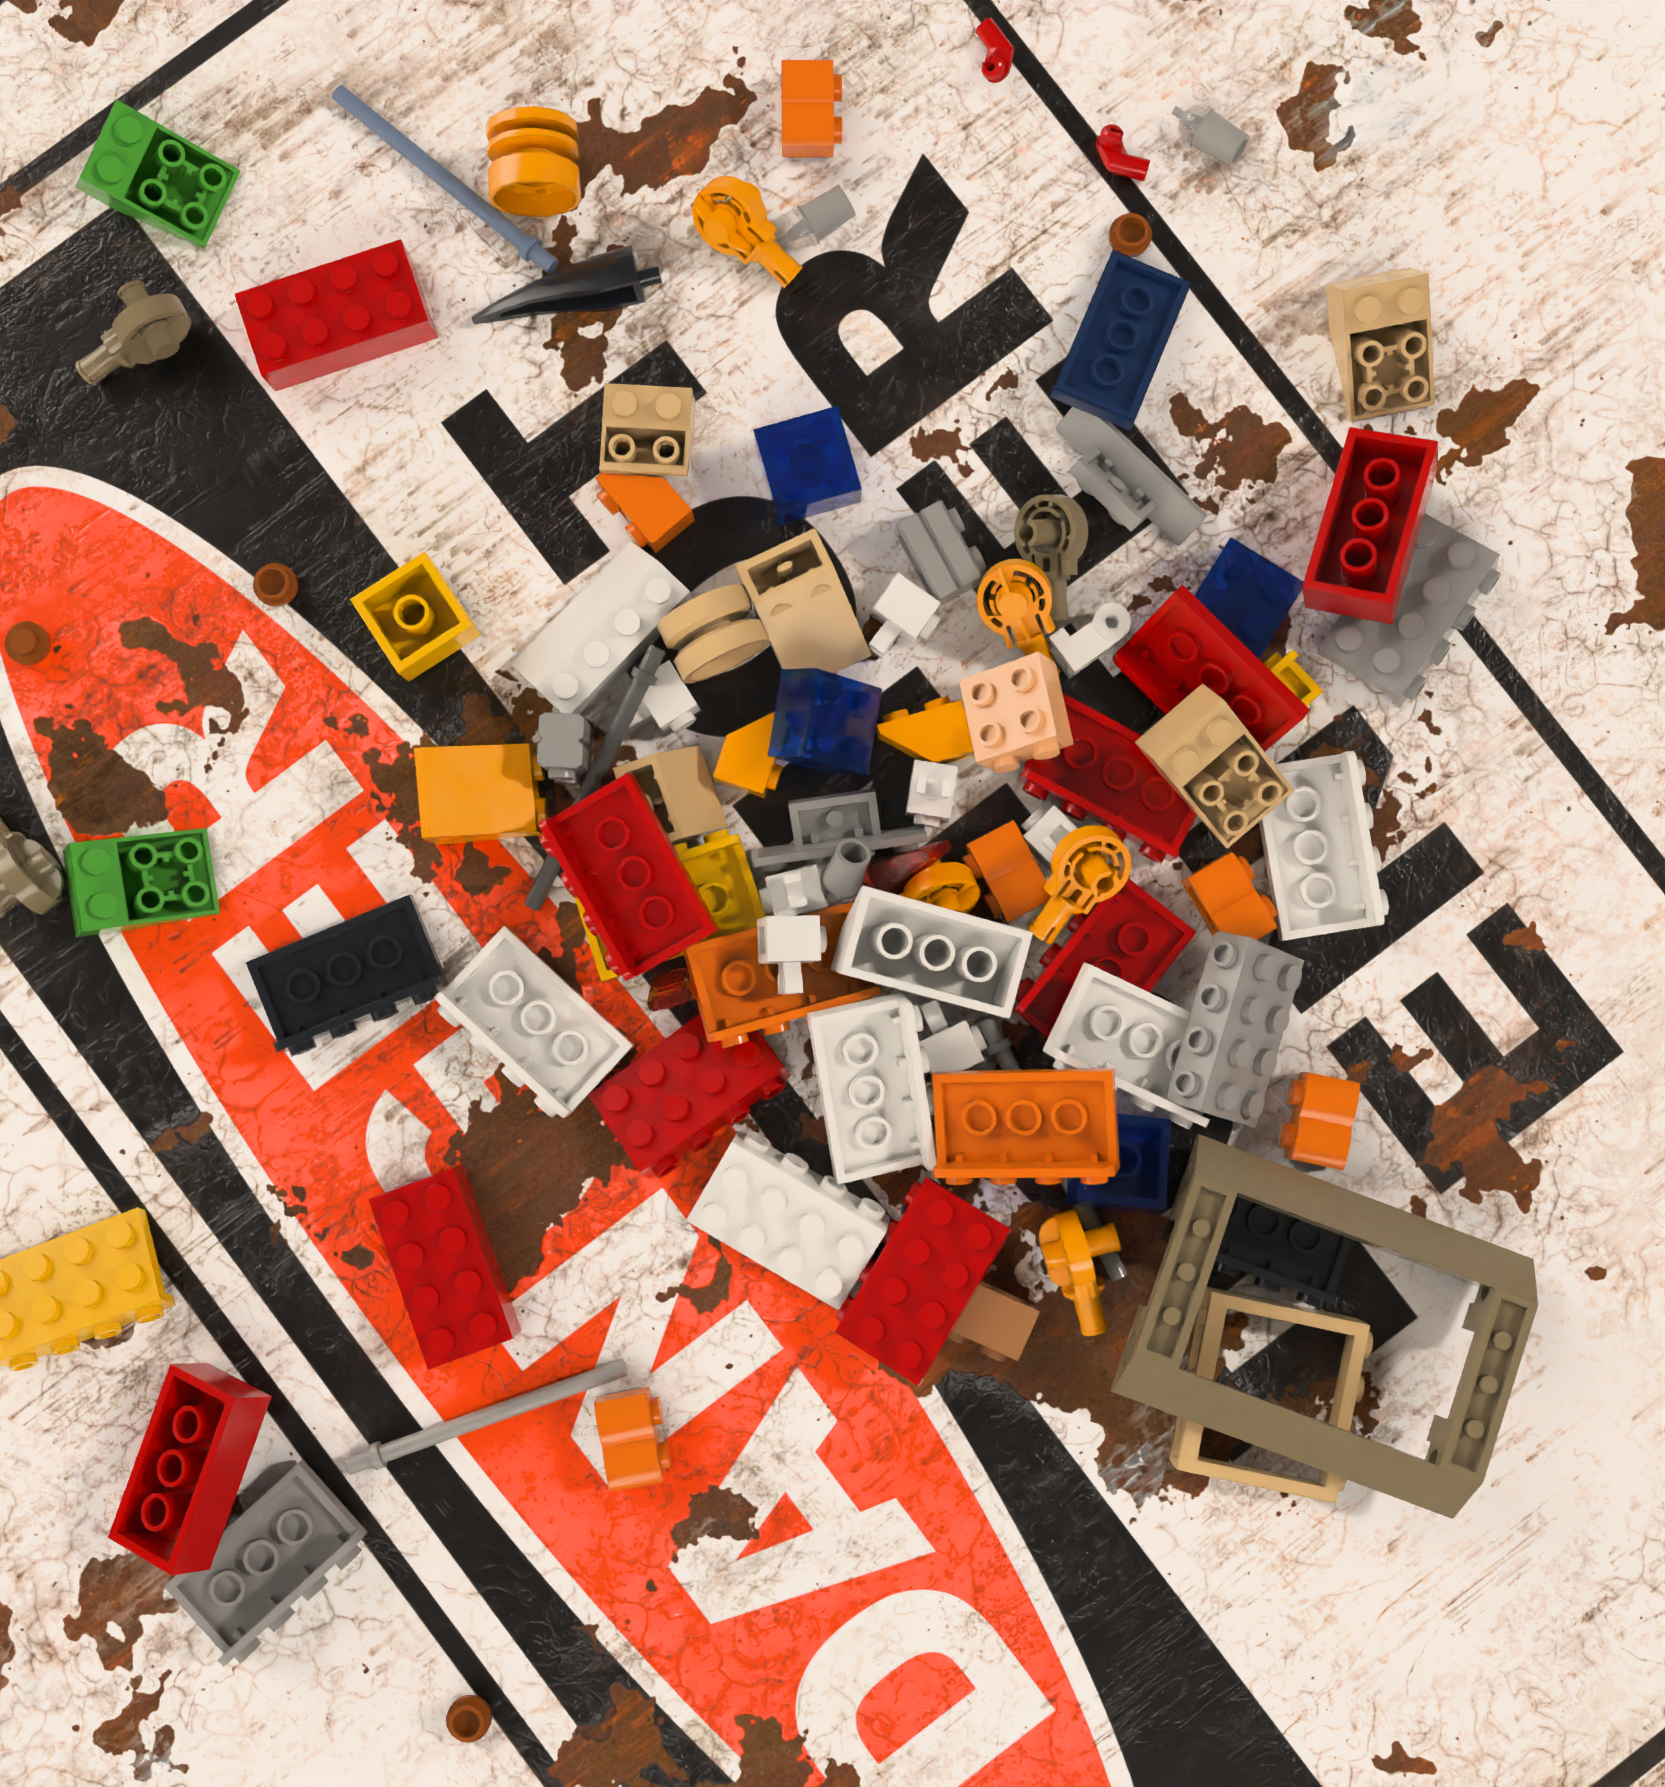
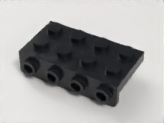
M413 895L399 898L246 962L277 1040L273 1044L276 1053L289 1051L291 1057L315 1049L317 1047L315 1040L325 1035L331 1034L332 1039L335 1040L357 1031L356 1023L366 1018L372 1017L375 1023L399 1013L397 1005L413 999L416 1006L435 999L434 996L438 993V988L449 984Z
M1236 1196L1213 1269L1238 1278L1240 1270L1255 1275L1254 1284L1276 1293H1280L1282 1286L1298 1291L1297 1300L1322 1309L1324 1301L1337 1305L1339 1296L1334 1293L1353 1240ZM1168 1219L1161 1238L1167 1243L1175 1221Z

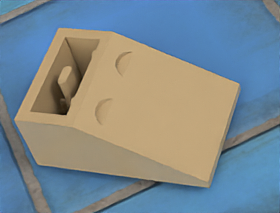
M1408 267L1327 283L1329 331L1349 421L1435 405L1429 273Z
M815 528L735 565L740 584H743L752 603L754 613L757 619H760L768 635L769 644L793 693L871 656V652L836 570Z
M1204 684L1196 688L1134 742L1226 849L1295 791L1224 699Z

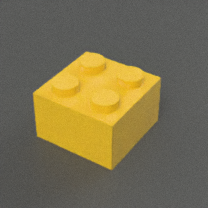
M426 552L421 553L350 599L397 673L408 682L482 635L436 563Z

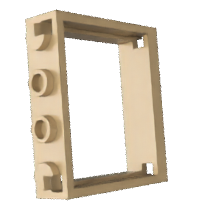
M1206 1286L1198 1311L1187 1371L1213 1380L1227 1309L1344 1333L1346 1338L1329 1424L1356 1433V1423L1352 1418L1355 1402L1359 1403L1364 1393L1365 1382L1364 1377L1361 1376L1364 1358H1369L1373 1346V1335L1369 1332V1324L1355 1317ZM1177 1417L1169 1460L1177 1470L1336 1503L1338 1490L1343 1491L1347 1479L1322 1470L1319 1472L1318 1481L1200 1457L1198 1454L1204 1426Z

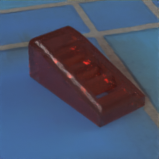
M948 840L937 841L868 865L861 885L892 894L905 887L916 874L932 866L950 852L952 845Z
M687 966L657 975L652 980L647 999L649 1011H663L696 1000L697 995Z

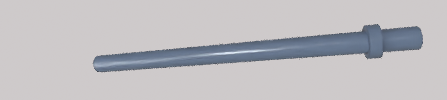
M340 85L335 89L332 95L334 101L516 247L522 259L526 262L532 260L548 274L556 269L559 260L542 247V241L537 236H528L346 87Z

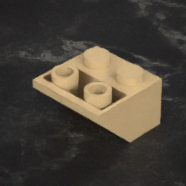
M604 383L600 472L688 477L693 450L696 407L693 389L686 387Z
M700 745L655 753L613 768L616 779L626 773L634 774L673 846L729 828Z

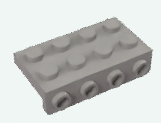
M1424 513L1393 625L1340 615L1319 645L1318 654L1392 697V704L1399 708L1407 698L1414 701L1427 682V678L1423 677L1431 663L1438 666L1450 650L1452 643L1448 639L1456 628L1463 631L1471 621L1477 609L1472 606L1480 593L1487 596L1499 580L1501 573L1496 569L1500 554Z
M1222 931L1217 932L1213 936L1167 1091V1099L1169 1101L1256 1128L1258 1118L1265 1106V1094L1270 1077L1277 1065V1053L1283 1032L1289 1024V1012L1295 991L1301 982V970L1304 960L1250 937Z
M302 1459L223 1532L210 1570L176 1575L164 1587L223 1653L217 1660L223 1667L234 1657L239 1663H242L260 1646L261 1642L257 1636L268 1626L273 1632L279 1629L295 1613L290 1606L300 1596L309 1601L329 1582L324 1576L325 1573L335 1564L341 1570L344 1569L362 1551L357 1544L366 1535L367 1531Z

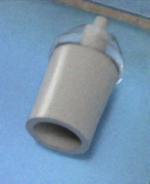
M1194 104L1185 111L1175 106L1171 113L1180 119L1178 122V132L1181 138L1185 140V145L1190 148L1195 147L1229 167L1236 163L1248 144L1250 136L1215 112V108L1209 104L1206 106Z
M838 184L804 205L794 207L785 221L786 234L777 239L780 246L783 247L792 242L799 248H809L811 246L815 248L822 239L855 217V210L841 186Z
M849 838L840 841L829 864L820 874L821 891L831 906L844 905L854 901L863 886L862 881L871 859V852L866 844L857 839Z

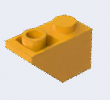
M942 697L925 703V711L909 715L907 709L891 712L882 717L884 723L877 724L876 727L879 740L917 760L947 764L974 756L962 700L950 702L949 697Z
M781 708L728 734L713 774L714 781L762 798L765 797L768 788L775 790L783 769V765L776 763L781 747L790 748L797 728V724L790 722L792 718L791 710Z

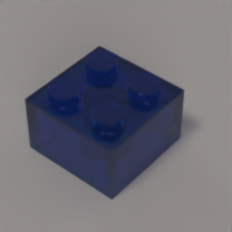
M838 406L753 429L756 450L778 526L861 502L862 487Z
M1230 537L1217 553L1194 590L1193 595L1259 659L1302 591L1304 581Z
M818 668L782 669L768 757L832 774L868 775L882 688Z
M1117 1113L1119 1170L1115 1176L1108 1177V1182L1103 1184H1083L1080 1181V1177L1068 1178L1066 1205L1149 1214L1166 1210L1171 1119Z

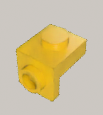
M1293 649L1283 657L1275 652L1263 664L1308 706L1323 690L1294 661L1299 655Z

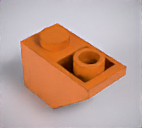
M602 472L595 478L601 490L596 495L611 515L614 516L617 512L622 514L629 523L625 527L626 532L640 548L648 544L656 554L695 521L692 509L664 477Z

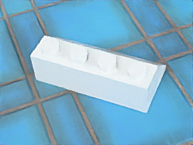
M630 541L510 665L560 713L580 714L583 716L640 658L649 645L653 644L661 636L656 626L658 622L669 612L691 600V593L658 560Z
M862 886L842 925L830 970L1010 1019L1033 932Z

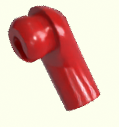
M987 18L975 30V33L988 49L985 61L981 65V72L989 82L998 83L1004 80L1010 73L1014 47L994 20Z
M1114 124L1104 126L1096 139V150L1106 169L1117 175L1145 181L1150 160L1127 154L1122 142L1124 133L1119 126Z

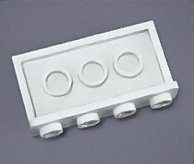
M1347 751L1337 755L1274 764L1295 790L1259 821L1271 898L1277 911L1275 921L1279 941L1384 925V916L1388 915L1389 905L1385 891L1379 889L1377 872L1381 870V858L1378 848L1372 846L1369 829L1373 827V813L1370 804L1364 803L1362 786L1366 782V773L1362 760H1357L1354 751Z
M503 926L444 990H440L434 996L435 1000L440 1004L437 1009L438 1013L452 1026L457 1027L461 1023L473 1034L469 1039L470 1043L484 1056L489 1058L493 1053L504 1063L505 1066L501 1069L503 1074L516 1086L521 1088L526 1084L538 1095L534 1102L551 1118H554L556 1114L562 1118L568 1117L634 1046L632 1042L507 926Z
M1084 962L1042 1050L1055 1058L1053 1067L1057 1069L1115 1068L1116 1092L1120 1088L1131 1093L1129 1102L1150 1112L1154 1111L1156 1105L1169 1111L1166 1116L1168 1120L1187 1129H1191L1193 1123L1207 1127L1210 1119L1203 1116V1112L1177 1105L1167 1099V1091L1191 1012Z
M900 992L807 1013L833 1174L837 1184L919 1165H924L928 1172L933 1171V1167L937 1164L935 1129H932L930 1115L934 1114V1101L931 1089L925 1086L924 1074L929 1073L930 1068L925 1048L923 1046L919 1047L917 1032L923 1031V1020L918 1005H912L906 996Z
M738 1130L686 1221L839 1310L859 1278L860 1273L884 1237L890 1217L885 1213V1209L876 1201L869 1198L860 1199L848 1192L847 1187L844 1184L838 1185L834 1177H823L809 1169L807 1162L799 1156L791 1153L785 1155L770 1146V1141L763 1135L754 1131Z

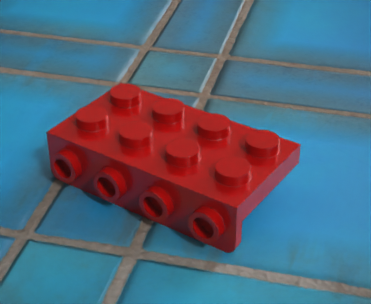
M1183 584L1112 658L1114 664L1166 715L1196 688L1204 684L1224 699L1264 752L1303 720L1311 711Z
M1063 693L1074 744L1059 749L1060 754L1053 758L1044 760L1032 758L1026 760L1017 777L1018 781L1024 783L1022 790L1041 801H1046L1047 797L1063 804L1061 811L1078 821L1084 822L1087 817L1107 827L1117 834L1122 842L1126 838L1141 846L1138 852L1156 863L1162 864L1164 859L1169 862L1175 860L1180 853L1179 848L1197 815L1134 743L1142 735Z
M633 773L624 774L556 816L545 818L538 822L542 832L539 835V840L544 850L550 857H556L564 871L561 874V879L565 888L573 897L577 896L586 911L583 913L584 922L594 936H600L607 949L605 959L610 969L617 976L621 975L626 981L637 978L720 930Z
M1129 875L1125 885L1114 896L1105 901L1096 902L1088 914L1082 912L1073 916L1065 927L1071 932L1061 946L1053 942L1038 962L1044 967L1034 980L1027 976L1019 984L1015 998L1016 1002L1013 1005L1012 1011L1048 1039L1084 962L1150 992L1197 932L1129 879L1131 877Z
M699 1014L588 1095L640 1174L649 1179L655 1176L662 1178L670 1174L678 1167V1159L691 1150L698 1152L704 1149L715 1139V1132L726 1124L733 1126L741 1122L750 1114L751 1110L749 1107L762 1098L765 1100L773 1098L786 1087L785 1081L789 1079L791 1074L759 1030L747 1033L749 1041L723 1048L721 1040L715 1042L707 1041Z
M928 1177L924 1179L923 1183L916 1181L909 1190L904 1200V1204L908 1206L900 1222L894 1219L888 1226L881 1240L885 1244L884 1249L877 1260L871 1258L865 1268H863L858 1278L863 1284L855 1298L848 1296L841 1305L836 1315V1319L840 1323L835 1330L836 1334L916 1386L922 1384L1012 1231L1005 1224Z

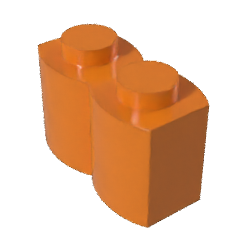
M781 60L782 157H833L834 144H842V116H834V102H842V74H834L833 60Z
M1014 820L966 844L965 849L968 855L962 857V860L971 869L975 880L981 878L988 894L982 896L994 920L1001 916L1004 923L1007 924L1046 904L1051 898L1044 888L1047 881Z
M1233 852L1226 853L1181 880L1189 898L1203 917L1212 936L1222 931L1258 940L1277 928L1273 919L1277 916V911L1265 894L1259 896L1254 889L1251 880L1255 878V875L1244 857L1239 856L1237 858Z
M1300 1072L1298 1079H1293L1289 1086L1287 1102L1288 1105H1293L1290 1123L1284 1122L1279 1137V1147L1284 1149V1158L1344 1171L1350 1149L1352 1125L1358 1106L1360 1083L1310 1072Z
M650 1386L597 1396L594 1402L595 1417L610 1492L663 1482L666 1474L665 1469L672 1467L668 1441L660 1442L657 1425L664 1423L660 1397L652 1398Z

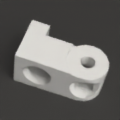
M1107 603L1095 612L1087 625L1073 635L1069 636L1062 627L1049 636L1047 643L1056 663L1067 678H1072L1116 646L1129 632L1131 617L1122 605Z

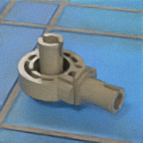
M133 280L122 285L117 293L126 308L115 318L112 328L106 329L103 332L104 334L101 336L103 344L75 363L81 377L88 384L96 386L99 381L120 366L134 368L137 366V363L150 364L157 359L161 360L174 355L180 348L179 343L187 336L192 323L189 314L177 296L173 294L150 296L144 282L140 280Z
M1060 494L1038 495L1027 501L1019 511L1014 528L1015 543L1021 557L1041 568L1050 581L1052 587L1050 616L1052 620L1069 619L1067 580H1070V575H1078L1077 559L1082 555L1087 544L1088 523L1084 511L1072 498ZM1050 513L1048 516H1046V517L1043 519V516H1044L1045 514ZM1042 598L1041 605H1044L1045 599Z
M0 817V918L4 917L19 902L30 910L44 915L63 899L64 878L60 871L61 866L37 841L27 839L21 832L10 831Z

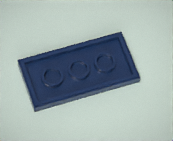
M1112 250L1050 397L1131 430L1187 296L1191 282Z

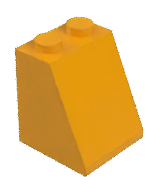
M530 744L414 748L421 835L423 839L438 845L538 836L542 833L538 822L549 818L547 799L540 798L538 781L545 780V769L537 763L535 748Z

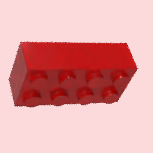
M401 239L234 294L260 374L275 392L438 338L413 260Z
M1349 427L1302 585L1305 608L1393 625L1438 468V441Z
M463 1164L368 1199L428 1370L509 1341L521 1331Z
M209 1363L170 1364L108 1538L171 1576L210 1570L272 1396Z

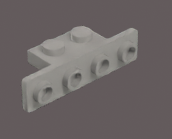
M1072 406L1056 426L1057 432L1082 455L1068 472L1077 480V484L1085 493L1094 496L1108 509L1109 515L1118 524L1124 525L1132 532L1148 518L1171 541L1179 546L1206 519L1207 514L1111 422Z
M873 788L788 801L794 843L752 849L751 859L753 867L762 866L763 871H777L787 868L788 862L805 860L808 865L828 863L838 843L844 839L851 838L863 842L869 848L871 856L875 855L876 849L892 847L893 852L913 851L918 849V843L927 842L928 839L924 826L915 825L881 830L876 792Z

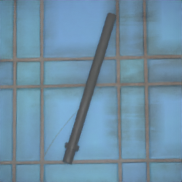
M650 644L639 667L634 666L631 672L634 678L572 805L599 790L649 686H655L658 680L655 673L666 653L664 650ZM547 855L524 902L527 907L540 911L561 868L556 857L552 858Z

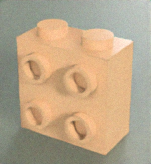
M1040 652L959 680L976 763L993 770L995 773H1007L1018 769L1020 762L1032 758L1036 760L1053 758L1060 754L1059 749L1074 744L1056 662Z

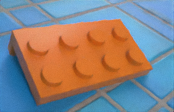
M853 902L799 915H819L820 926L825 927L827 935V946L825 952L821 953V961L801 963L803 993L778 995V964H758L757 927L699 942L684 950L683 954L707 1041L715 1042L721 1040L723 1048L749 1041L748 1032L763 1028L765 1036L791 1029L789 1021L805 1016L806 1023L808 1024L807 1013L869 1000L874 996L883 994L881 985L875 986L873 982L830 970L842 925Z
M1115 1068L936 1071L932 1074L937 1164L933 1167V1174L935 1178H946V1184L964 1185L972 1183L973 1178H990L991 1184L1008 1185L1016 1183L1017 1178H1035V1183L1051 1185L1063 1182L1062 1178L1080 1177L1081 1183L1095 1185L1107 1183L1108 1177L1115 1176L1119 1170Z

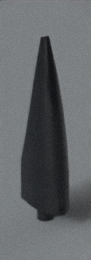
M630 245L590 257L538 278L472 316V321L474 324L554 313L577 311L607 312L646 302L643 288L661 284L662 278L658 266L638 270L633 247Z

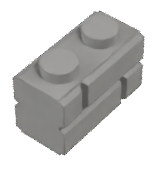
M942 500L922 509L919 513L907 517L895 526V535L929 595L941 602L940 606L979 586L983 577L981 571L986 569L979 550L974 545L968 548L960 534L965 531V527L955 508L947 510Z
M544 712V714L539 715L538 736L542 741L538 742L537 763L548 772L549 779H554L556 784L581 785V778L586 777L593 762V755L589 751L594 749L595 730L580 714Z

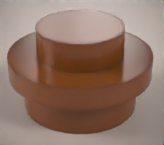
M1127 213L1119 216L1114 220L1109 230L1108 239L1110 246L1114 251L1131 258L1143 254L1149 247L1152 239L1150 224L1143 216L1136 213Z
M270 563L260 568L253 580V589L258 599L264 604L271 607H281L290 603L296 596L298 580L295 573L287 566L280 563Z
M24 621L17 623L6 634L5 650L8 656L19 664H38L50 652L51 641L48 632L34 622Z
M464 1695L457 1698L451 1704L446 1715V1725L450 1734L455 1739L466 1743L481 1739L487 1733L492 1721L489 1705L484 1699L476 1695Z

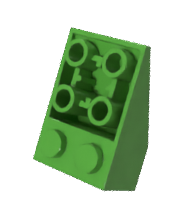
M116 99L75 188L121 213L205 248L241 171Z
M207 828L69 843L63 850L76 937L121 932L220 914Z

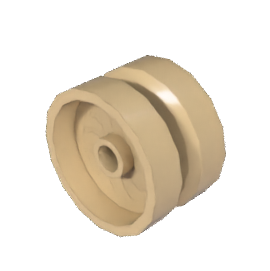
M730 584L699 595L669 612L656 625L668 649H682L674 659V663L684 684L703 681L736 667L755 656L770 643L760 619L746 618L753 606L743 584Z

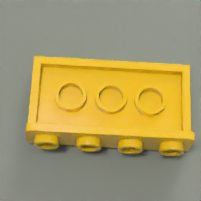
M724 829L704 836L705 844L690 849H688L686 843L674 845L675 850L720 928L719 931L700 942L757 927V919L763 918L766 915L739 834L730 835L728 829ZM577 896L574 897L601 982L619 977L610 969L605 959L607 949L600 936H594L586 926L583 919V913L586 911ZM683 951L666 961L684 956Z
M137 1207L0 1259V1366L9 1367L10 1371L13 1372L29 1369L38 1364L37 1358L51 1353L55 1356L71 1353L80 1348V1342L93 1337L99 1340L116 1336L122 1332V1326L135 1321L142 1324L158 1320L164 1316V1310L176 1305L174 1296L165 1293L146 1210Z

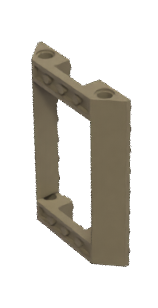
M1197 1134L1168 1218L1175 1221L1155 1284L1147 1307L1140 1304L1138 1306L1110 1391L1453 1519L1482 1485L1486 1476L1538 1307L1534 1259ZM1236 1196L1479 1286L1475 1302L1469 1303L1462 1325L1463 1329L1474 1332L1473 1339L1448 1418L1434 1415L1427 1437L1430 1445L1425 1459L1179 1368Z

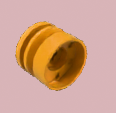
M536 106L515 107L500 111L491 116L486 124V136L489 142L487 154L490 161H492L488 168V190L491 204L500 211L525 217H550L567 213L576 208L581 201L580 172L578 165L575 164L579 157L576 121L566 113L552 108Z

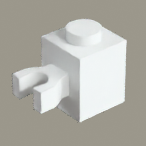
M897 573L872 608V617L882 623L883 626L869 643V650L883 659L898 636L913 646L920 637L928 640L942 620L936 615L941 602L900 573Z
M670 660L658 667L655 673L658 680L655 686H649L627 731L628 734L637 730L652 718L655 719L664 733L670 729L674 733H678L696 721L694 714L701 709Z
M914 760L905 816L914 817V825L939 828L940 821L948 823L951 818L958 766Z
M1055 805L1046 813L1039 807L1021 825L1027 831L1023 837L1030 851L1051 872V860L1056 846L1067 834L1078 829Z
M816 864L765 877L767 887L759 889L765 915L774 913V916H799L827 908Z
M765 916L757 919L758 964H778V995L803 993L801 963L821 961V953L825 952L827 946L826 929L824 926H820V916Z
M936 999L919 1006L931 1032V1035L919 1040V1047L923 1046L926 1050L931 1076L936 1071H963L985 1061L980 1051L986 1049L987 1045L976 1024L969 1027L966 1020H961L948 1026Z

